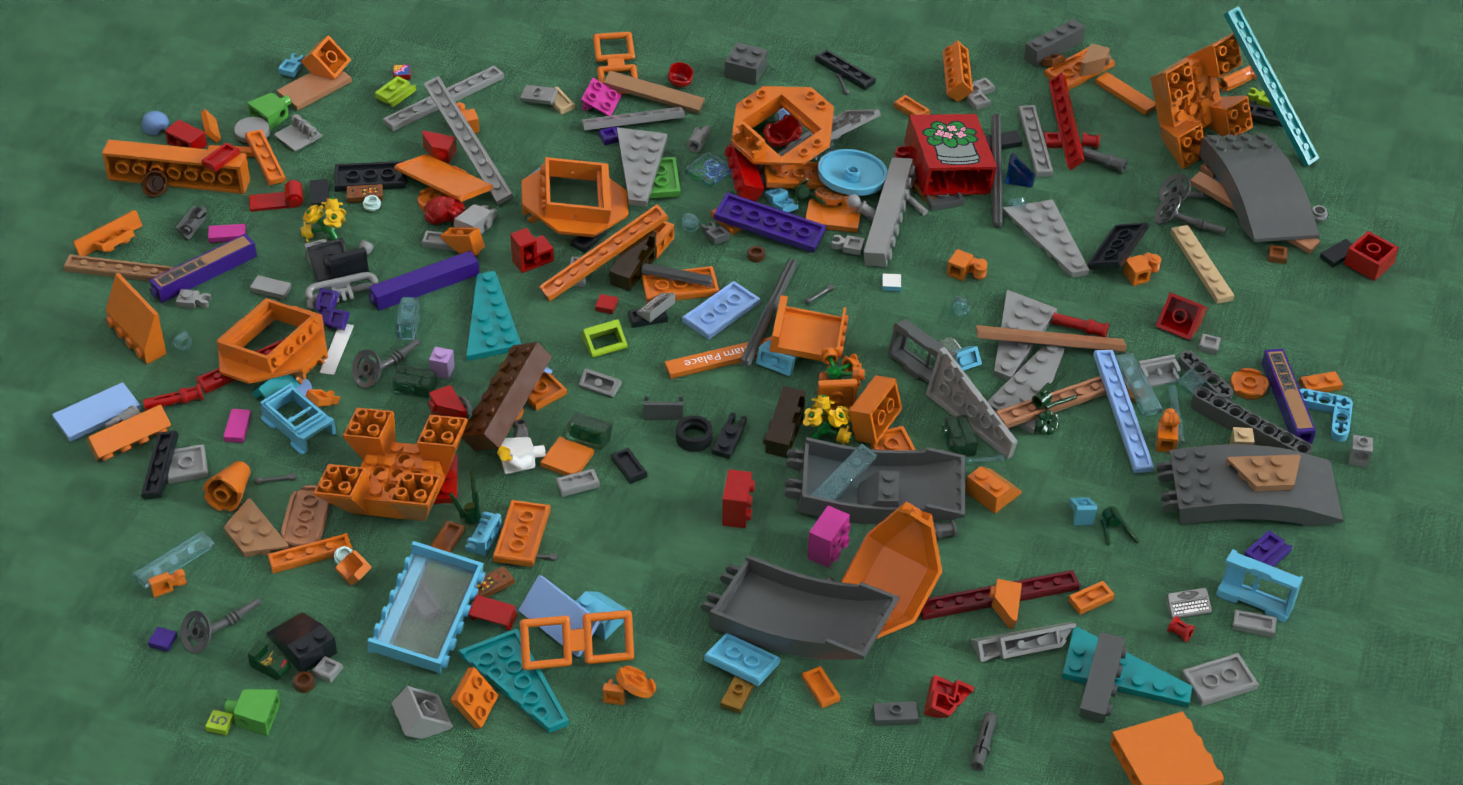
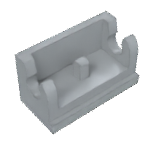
M1173 354L1139 361L1136 375L1143 386L1151 388L1179 382L1180 377L1177 372L1181 370Z

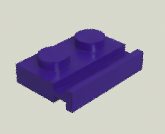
M1268 530L1245 551L1244 556L1275 567L1292 551L1293 546H1288L1283 539Z

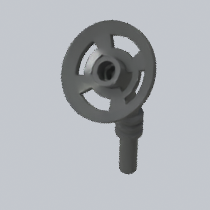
M1181 173L1169 176L1163 182L1159 192L1161 202L1166 198L1165 194L1171 195L1173 193L1180 195L1181 203L1186 198H1199L1200 200L1210 198L1209 195L1200 190L1190 191V180ZM1177 180V182H1174V183L1168 188V186H1169L1173 181ZM1183 180H1185V182L1187 183L1186 189L1185 186L1182 184Z
M1177 193L1167 196L1158 206L1154 216L1155 222L1159 225L1175 218L1198 229H1207L1226 234L1227 227L1209 223L1208 220L1195 219L1178 212L1181 197Z
M415 338L401 350L397 349L396 352L390 355V358L382 362L376 352L372 350L360 351L352 364L354 381L360 387H372L379 380L381 370L393 364H398L405 358V355L420 345V341ZM370 355L374 356L377 362L371 360ZM363 375L365 378H369L368 383H365L360 376Z
M257 597L240 609H234L229 615H225L226 618L214 624L210 623L209 618L202 611L189 612L181 624V640L184 647L192 653L204 651L210 643L212 633L228 625H234V622L237 623L238 620H242V616L261 605V601ZM193 618H195V620L192 622V624H191V626H190V629H188L190 622L192 621ZM192 636L194 641L197 642L196 647L190 642L189 637Z

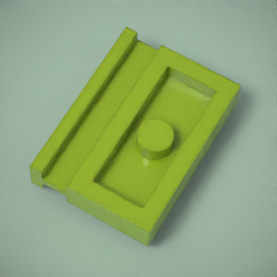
M396 76L374 92L375 98L394 107L414 93L416 85H411L409 81Z

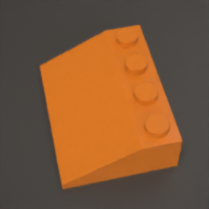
M117 273L105 309L107 315L106 323L115 330L120 339L123 338L127 347L129 349L132 348L139 359L142 358L146 364H149L167 354L158 313L120 273Z

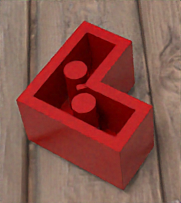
M527 228L510 234L512 261L521 273L554 261V249L544 235L534 238Z
M728 469L722 499V526L746 528L747 520L751 521L752 509H749V507H752L753 495H750V493L755 491V481L752 480V472Z

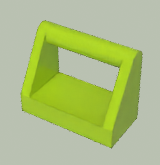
M618 319L583 329L581 333L582 341L592 358L628 348ZM615 333L619 343L594 350L591 339Z

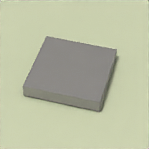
M204 444L175 449L167 477L169 484L209 477Z

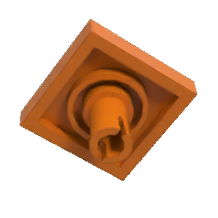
M470 667L453 694L451 702L475 729H479L485 723L499 695L475 667Z

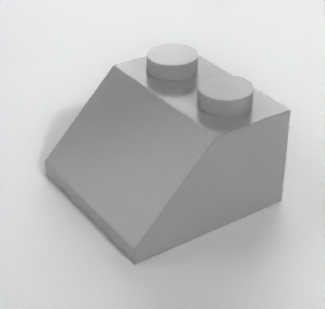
M407 686L391 703L395 710V715L402 726V731L408 737L424 739L450 730L453 727L438 694Z

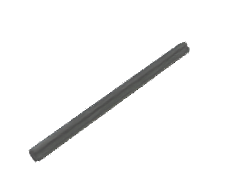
M993 114L991 119L992 155L997 165L992 185L993 226L1000 228L1003 222L1000 114Z
M788 259L740 359L742 366H750L779 305L780 296H783L797 267L796 259Z

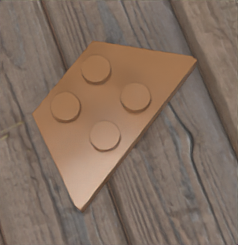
M1296 454L1227 457L1225 463L1228 467L1233 466L1238 471L1237 475L1246 481L1253 491L1292 490L1301 456Z
M250 498L244 502L223 527L224 533L244 557L258 554L267 555L271 553V550L289 549L287 542Z

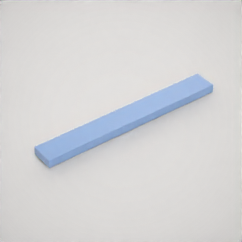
M1095 350L1093 356L1134 473L1153 472L1154 465L1113 350Z

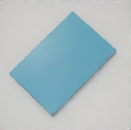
M726 633L704 655V661L756 686H759L780 664L781 659L729 633Z

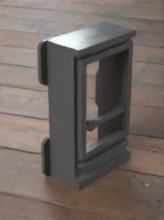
M908 318L893 325L894 330L888 355L902 364L904 371L914 379L922 378L929 383L934 368L929 365L931 356L937 359L939 349L945 346L909 322ZM909 338L929 352L926 362L906 348ZM946 348L956 361L958 353Z

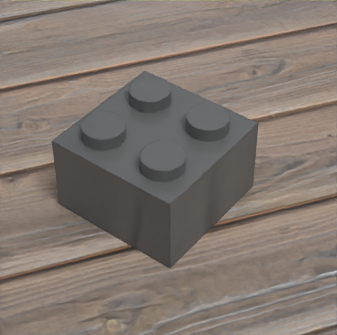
M737 42L725 61V78L756 85L767 68L768 50Z

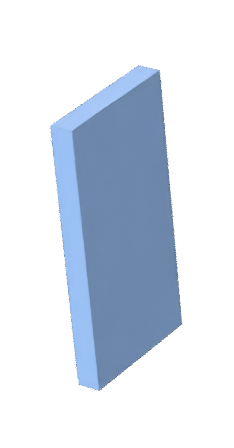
M733 281L683 316L682 322L710 340L760 304V298Z
M122 382L52 414V416L71 442L104 427V424L121 412H124L129 406L133 405L138 410H141V406Z
M538 575L518 610L528 619L569 616L571 629L583 628L582 617L584 614L590 613L540 575ZM601 621L591 622L592 636ZM562 624L539 626L563 645ZM584 650L572 651V653L580 657Z

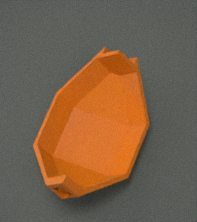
M906 501L867 533L841 580V583L851 584L863 582L900 597L876 639L915 623L942 574L932 514L924 512Z

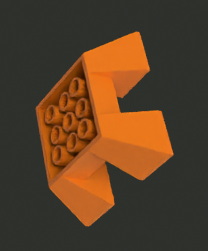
M1233 33L1197 50L1150 77L1162 141L1182 169L1201 159L1199 154L1204 137L1202 128L1207 126L1221 136L1229 134L1237 136V134H1243L1253 128L1248 96L1220 97L1217 78L1242 65L1239 43Z
M356 408L343 434V438L361 457L363 462L360 467L328 464L314 491V496L351 514L426 521L452 465L468 422L467 418L430 415L417 444L396 442L393 411Z

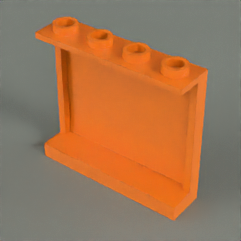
M781 295L769 351L820 361L819 357L822 355L821 350L823 348L837 347L840 350L837 355L842 357L849 315H845L846 307L843 308L841 317L786 306L788 296Z
M1183 711L1112 732L1110 746L1132 785H1222L1224 781L1221 770L1215 766L1212 755L1206 751L1202 738L1199 735L1197 736L1191 720L1187 719Z

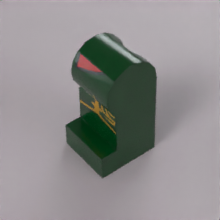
M259 641L248 652L250 667L275 680H279L291 668L290 662L284 656L277 655V653L268 649L267 644Z

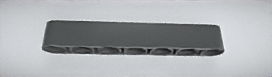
M1197 387L1194 389L1191 400V408L1194 411L1231 431L1233 427L1253 428L1254 441L1257 445L1291 449L1311 454L1312 446L1303 439L1208 388Z

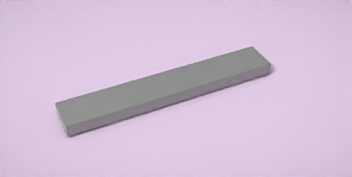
M1018 106V113L1035 176H1053V168L1036 106Z
M682 107L582 119L581 124L584 130L684 118L685 111Z

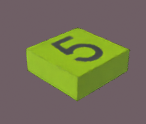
M213 710L205 726L206 731L227 735L234 720L233 713Z

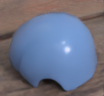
M160 111L148 112L142 119V130L149 135H159V132L162 129L166 130L169 125L167 116Z

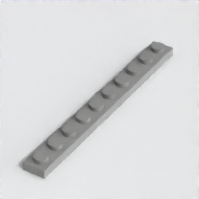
M437 76L423 83L481 179L493 185V189L489 192L497 205L513 198L509 187L440 77Z

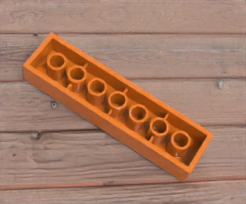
M108 140L102 152L108 180L141 183L145 174L158 170L167 176L169 186L239 194H245L250 183L246 153H240L214 172L203 166L201 160L215 150Z

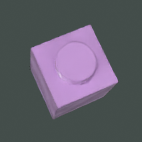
M440 347L434 348L429 358L431 376L449 379L455 367L453 350Z

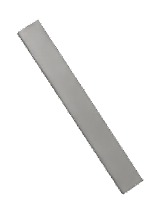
M492 66L448 87L447 90L456 102L504 79V73L496 66ZM429 96L383 118V124L394 132L439 109Z

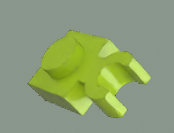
M1250 88V92L1247 93L1250 101L1256 100L1258 105L1273 108L1264 90L1260 92L1256 88Z

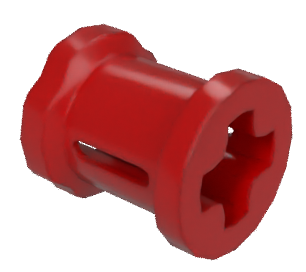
M1083 132L1081 146L1095 147L1098 150L1101 134L1090 135Z
M1175 616L1167 628V632L1175 633L1184 642H1187L1195 631L1194 625L1186 624L1180 620L1179 616Z

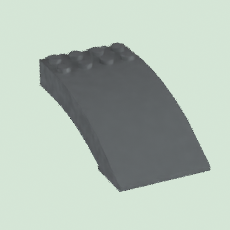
M1252 133L1237 134V136L1229 134L1226 136L1206 135L1203 137L1199 156L1221 182L1238 216L1239 225L1254 242L1319 238L1320 234L1303 185L1287 157L1267 134L1258 133L1253 135Z
M806 437L801 450L789 449L787 451V458L789 459L786 460V465L790 469L799 470V479L788 478L785 480V487L787 488L784 490V495L786 498L797 500V512L820 517L827 506H831L850 514L849 522L879 524L907 501L918 509L931 513L933 522L963 518L965 516V455L929 447L926 450L865 449ZM878 471H899L898 507L858 504L859 483Z
M1226 444L1170 450L1171 461L1161 462L1156 465V470L1160 472L1157 474L1159 482L1174 481L1175 487L1174 491L1160 494V499L1163 502L1162 510L1166 512L1178 511L1180 525L1236 519L1284 521L1302 524V527L1343 522L1331 462L1327 459L1278 447ZM1296 454L1301 456L1292 490L1253 491L1247 482L1237 475L1238 471L1233 466L1228 467L1225 463L1227 457Z
M747 554L746 560L741 567L728 564L726 566L727 573L720 575L721 582L728 585L723 595L710 592L706 597L709 602L704 601L700 607L704 612L710 614V628L725 634L729 633L748 643L769 650L822 660L865 659L900 597L863 582L860 584L841 583L803 575Z

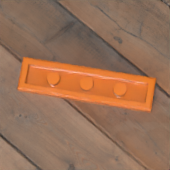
M1106 72L1096 78L1095 84L1144 115L1156 109L1154 101L1110 73Z
M263 130L245 132V138L268 185L286 182V177Z
M345 533L270 553L267 556L272 573H277L333 558L338 548L346 546L352 549L348 534Z

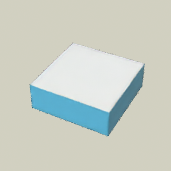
M883 274L882 291H901V274Z

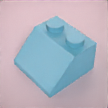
M585 591L576 600L578 604L590 613L628 610L600 592ZM624 619L601 621L594 634L606 640L624 622Z

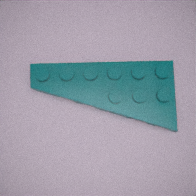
M495 271L477 274L466 355L467 361L508 353V350L513 345L521 344Z
M1077 626L1073 629L1062 678L1087 684L1098 637ZM1126 653L1125 659H1120L1119 665L1123 666L1120 678L1116 677L1114 684L1118 685V692L1189 707L1193 686L1129 653Z
M517 628L459 650L461 658L472 667H475L482 676L548 733L569 726V720L540 669L524 670L522 668L520 632ZM530 652V661H535L533 655Z

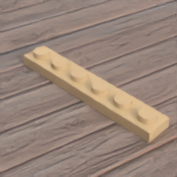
M1184 225L1171 228L1170 234L1216 304L1233 301V292L1190 227Z

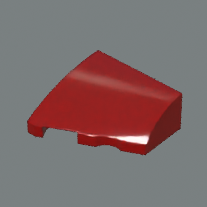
M934 675L930 680L924 715L948 718L961 705L964 699L974 691V687L958 679L953 683Z

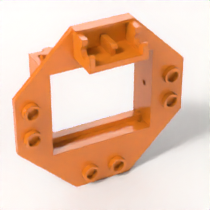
M762 86L736 104L731 144L753 164H769L773 169H777L783 174L795 165L806 164L830 147L834 106L812 87ZM784 108L813 135L783 156H780L752 128Z
M545 157L544 164H541L540 170L524 178L521 182L522 215L532 214V216L527 217L528 222H537V219H540L558 234L595 237L628 217L627 190L609 178V167L606 163ZM549 176L597 181L598 207L550 202Z
M267 298L216 341L220 373L248 384L292 374L301 385L303 380L307 378L306 374L318 363L324 364V359L328 358L324 323L321 314ZM274 320L298 327L268 355L243 348Z

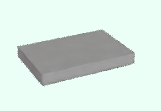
M1239 653L1184 669L1181 673L1185 682L1193 686L1192 693L1201 707L1256 690L1259 686Z

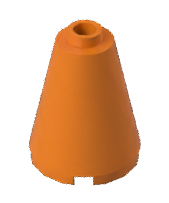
M236 461L209 478L203 486L204 498L207 503L218 511L224 509L232 512L237 509L241 503L251 473L250 467L245 462Z

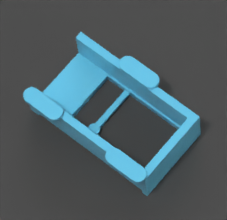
M292 383L260 402L262 410L261 420L271 429H279L291 440V447L301 455L306 454L308 451L306 440L325 428L333 435L336 433L334 419L327 416L298 391ZM293 400L304 410L287 420L277 410ZM306 412L311 416L296 427L290 423Z
M1232 549L1226 559V571L1216 595L1232 603H1237L1239 600L1265 610V615L1277 617V621L1285 623L1294 608L1303 576H1295L1241 555ZM1246 572L1256 577L1252 587L1243 584ZM1259 579L1272 581L1289 588L1287 601L1257 590Z

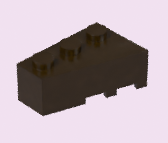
M650 231L620 253L609 271L610 285L629 292L641 278V274H643L641 273L643 263L652 264L656 259V232Z
M783 386L773 419L769 424V431L764 435L765 453L787 458V451L792 449L804 420L806 391Z

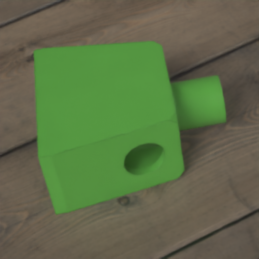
M273 93L261 96L247 103L249 116L265 119L269 124V129L272 130L288 117L287 106L291 104V99L287 95L279 98Z
M244 689L238 701L227 699L225 712L234 713L236 726L268 736L280 705L278 690Z

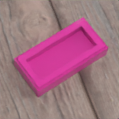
M246 225L209 226V243L229 242L246 234Z
M231 409L224 433V442L244 443L252 415L251 410Z

